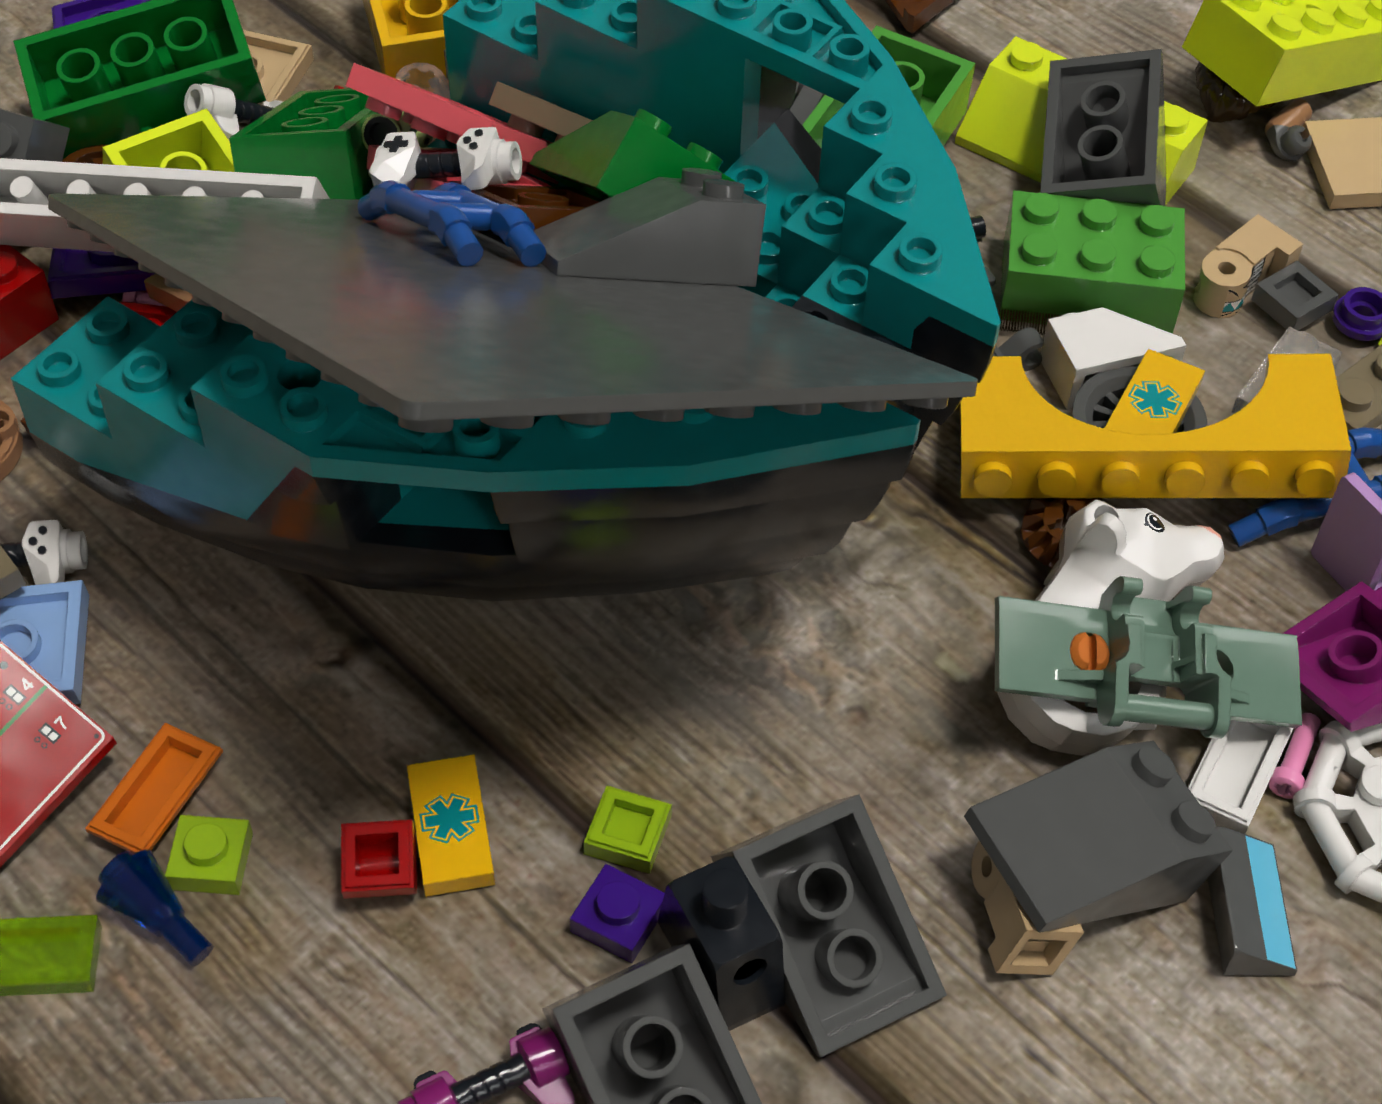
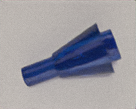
M146 849L135 854L129 850L124 851L103 868L98 877V882L101 884L96 895L98 903L155 936H163L192 967L201 963L211 953L214 946L184 916L185 911L151 850Z

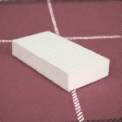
M1231 720L1229 730L1222 739H1211L1188 789L1199 804L1212 815L1216 826L1227 827L1243 834L1246 833L1293 728Z

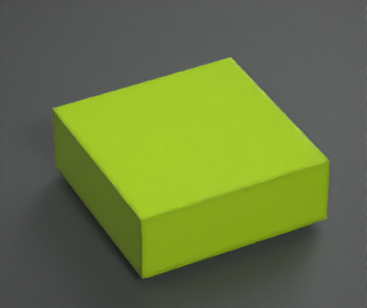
M606 786L584 840V855L650 874L672 817V804Z

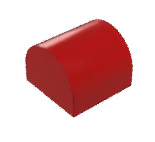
M412 819L341 824V893L344 899L417 894V848Z

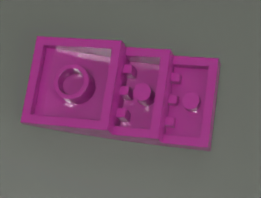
M1361 581L1282 633L1297 635L1300 690L1350 732L1382 723V586L1374 591Z

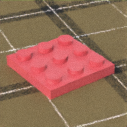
M353 64L345 86L368 96L365 108L400 121L403 113L401 120L411 124V128L443 141L446 139L454 144L470 128L496 127L500 139H504L506 142L516 141L519 144L523 173H530L554 184L559 183L529 164L536 152L553 142L508 126L504 121L454 100L362 65Z

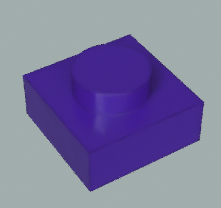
M605 863L570 917V932L633 963L658 923L665 893Z

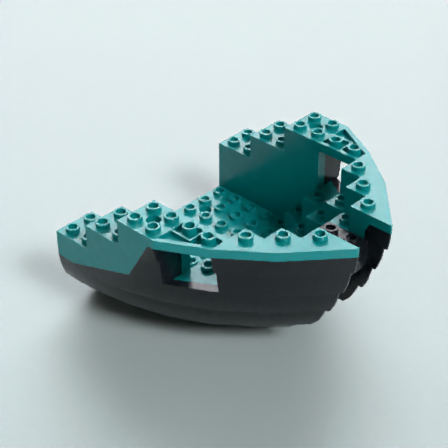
M459 0L443 14L451 100L508 123L511 116L510 113L489 105L498 81L591 120H595L611 110L635 116L639 108L657 116L673 128L668 136L669 139L685 149L689 142L696 143L720 157L723 163L719 171L734 181L744 184V194L766 204L756 287H737L977 378V383L982 381L994 354L1001 321L956 168L894 59L845 0ZM797 82L844 103L843 107L823 126L822 148L819 147L788 109L794 103ZM544 129L541 138L554 143L557 133ZM437 138L427 146L429 148L457 149L456 144L446 139L443 141ZM532 175L533 177L552 187H566L560 182L558 184H554L552 182L546 181L544 179ZM109 296L11 377L29 432L44 456L61 471L100 495L159 525L265 565L356 587L483 601L634 594L764 576L790 570L805 557L826 554L841 542L852 522L865 520L879 505L891 482L901 480L905 476L914 451L919 446L932 422L942 425L963 399V397L949 398L948 405L944 409L919 408L907 405L900 400H888L886 409L882 412L856 411L842 407L838 403H822L821 413L817 415H797L779 411L772 406H755L754 416L750 418H727L710 414L704 409H685L684 419L675 422L648 420L640 418L632 412L611 413L610 423L605 425H581L564 421L558 415L535 416L534 425L525 429L498 428L482 423L480 418L454 419V426L451 431L425 433L400 427L396 415L384 408L368 406L359 402L358 393L345 385L322 380L320 370L310 364L287 359L285 357V349L274 343L254 339L252 337L253 330L242 324L224 321L221 318L222 312L214 307L194 303L191 299L163 325L159 326Z

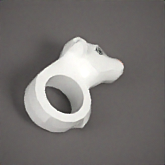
M1096 499L1069 517L1060 538L1059 560L1043 583L1046 587L1035 601L1098 609L1102 593L1117 577L1126 576L1143 580L1142 593L1135 597L1169 602L1185 587L1201 585L1219 569L1224 560V547L1221 535L1207 526L1173 525L1147 508L1116 509L1108 503ZM1129 681L1130 694L1166 698L1167 686L1146 685ZM997 692L1008 719L1032 743L1051 751L1084 756L1103 748L1114 746L1133 730H1155L1157 727L1154 724L1124 721L1120 727L1104 726L1099 721L1098 713L1085 712L1067 703L1065 700Z

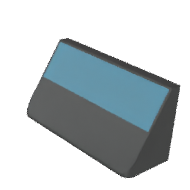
M1216 826L1233 849L1230 855L1208 877L1223 975L1295 976L1297 966L1274 844L1227 827Z

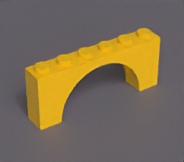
M1268 354L1264 384L1250 403L1224 420L1186 432L1133 434L1108 430L1077 420L1061 412L1039 395L1026 377L1021 356H993L984 378L980 383H977L975 396L963 397L959 404L961 498H1333L1340 479L1348 473L1352 451L1331 354Z

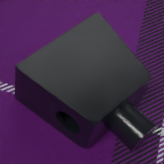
M726 856L670 882L666 886L658 924L671 947L674 945L690 944L728 1030L731 1031L785 1005L783 942L779 930L738 861L733 856ZM738 970L751 974V976L745 979H734Z

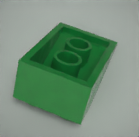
M639 108L635 116L612 110L536 152L529 164L566 187H573L606 200L657 177L681 179L682 168H700L720 172L719 168L723 160L711 151L693 142H689L686 149L668 138L673 129L668 123ZM722 173V180L734 181Z

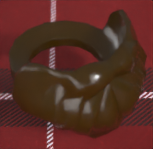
M1200 61L1198 62L1195 69L1196 88L1199 90L1208 121L1222 123L1225 121L1242 120L1248 114L1257 112L1260 109H1268L1276 104L1272 103L1256 107Z

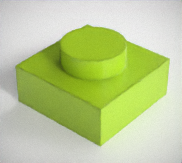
M180 815L165 873L169 890L240 895L253 837L250 821L246 819Z

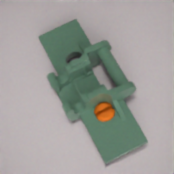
M1119 576L1102 593L1098 609L1004 596L995 598L996 692L1085 702V707L1097 708L1099 721L1104 726L1120 727L1124 721L1196 729L1200 730L1205 738L1222 739L1226 735L1231 720L1291 728L1302 726L1297 635L1200 623L1199 614L1202 607L1210 604L1212 600V590L1210 588L1190 585L1185 587L1174 600L1168 602L1135 597L1142 593L1143 580L1141 578ZM1129 681L1146 685L1178 687L1185 694V700L1130 694Z

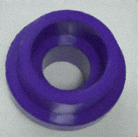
M1357 287L1348 291L1345 296L1336 302L1332 312V319L1338 330L1355 340L1372 341L1381 338L1382 293L1367 287Z

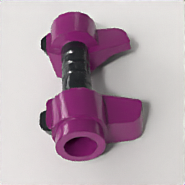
M529 1023L516 1031L517 1036L510 1039V1057L502 1062L493 1064L489 1068H485L475 1075L472 1074L458 1082L445 1070L437 1074L434 1071H428L415 1079L413 1084L414 1090L410 1091V1096L398 1101L397 1104H483L493 1097L496 1098L506 1093V1090L510 1091L516 1087L521 1089L537 1104H574L575 1098L565 1078L570 1074L569 1066L554 1032L549 1026L542 1029L538 1024Z

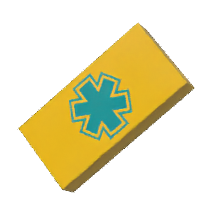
M1148 349L1104 429L1133 434L1176 433L1201 386L1205 370Z
M475 754L407 765L425 897L495 885Z

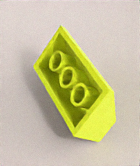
M1015 36L989 64L958 129L955 144L1041 183L1050 61L1067 58L1044 49L1036 43L1028 42ZM1164 101L1166 206L1195 169L1208 120L1186 111L1180 106Z

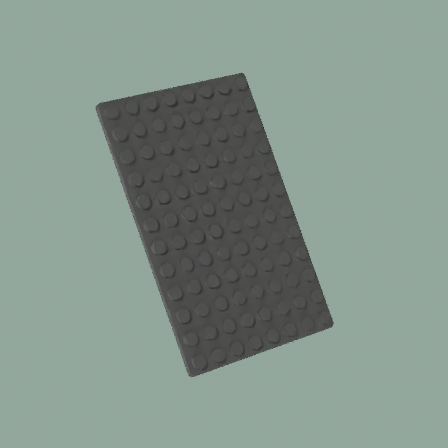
M60 193L48 195V209L66 219L68 227L85 230L90 233L91 241L110 245L114 248L113 254L116 256L132 258L138 262L139 270L164 277V284L166 286L192 294V301L194 303L216 308L222 312L221 318L224 321L248 327L253 330L252 337L254 339L280 346L286 350L285 357L287 359L307 363L321 371L320 377L322 380L347 386L358 393L359 402L368 406L384 408L398 417V425L412 431L425 433L448 432L453 429L454 419L480 418V421L484 424L498 428L525 429L534 425L535 416L558 415L564 421L581 425H605L610 423L611 413L632 412L634 415L648 420L675 422L684 419L685 409H704L710 414L727 418H750L754 416L755 406H772L779 411L797 415H817L821 413L822 403H838L842 407L856 411L882 412L886 409L888 400H900L907 405L919 408L944 409L948 405L949 398L973 397L976 394L978 379L737 286L557 276L542 263L533 267L523 265L513 249L507 247L500 236L495 235L489 230H471L484 250L483 256L473 266H462L458 263L449 247L444 246L438 236L432 234L428 228L397 214H386L374 221L365 220L358 212L359 200Z

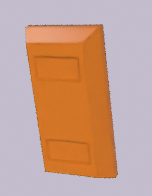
M164 723L86 826V832L146 859L221 756L223 749L170 724Z

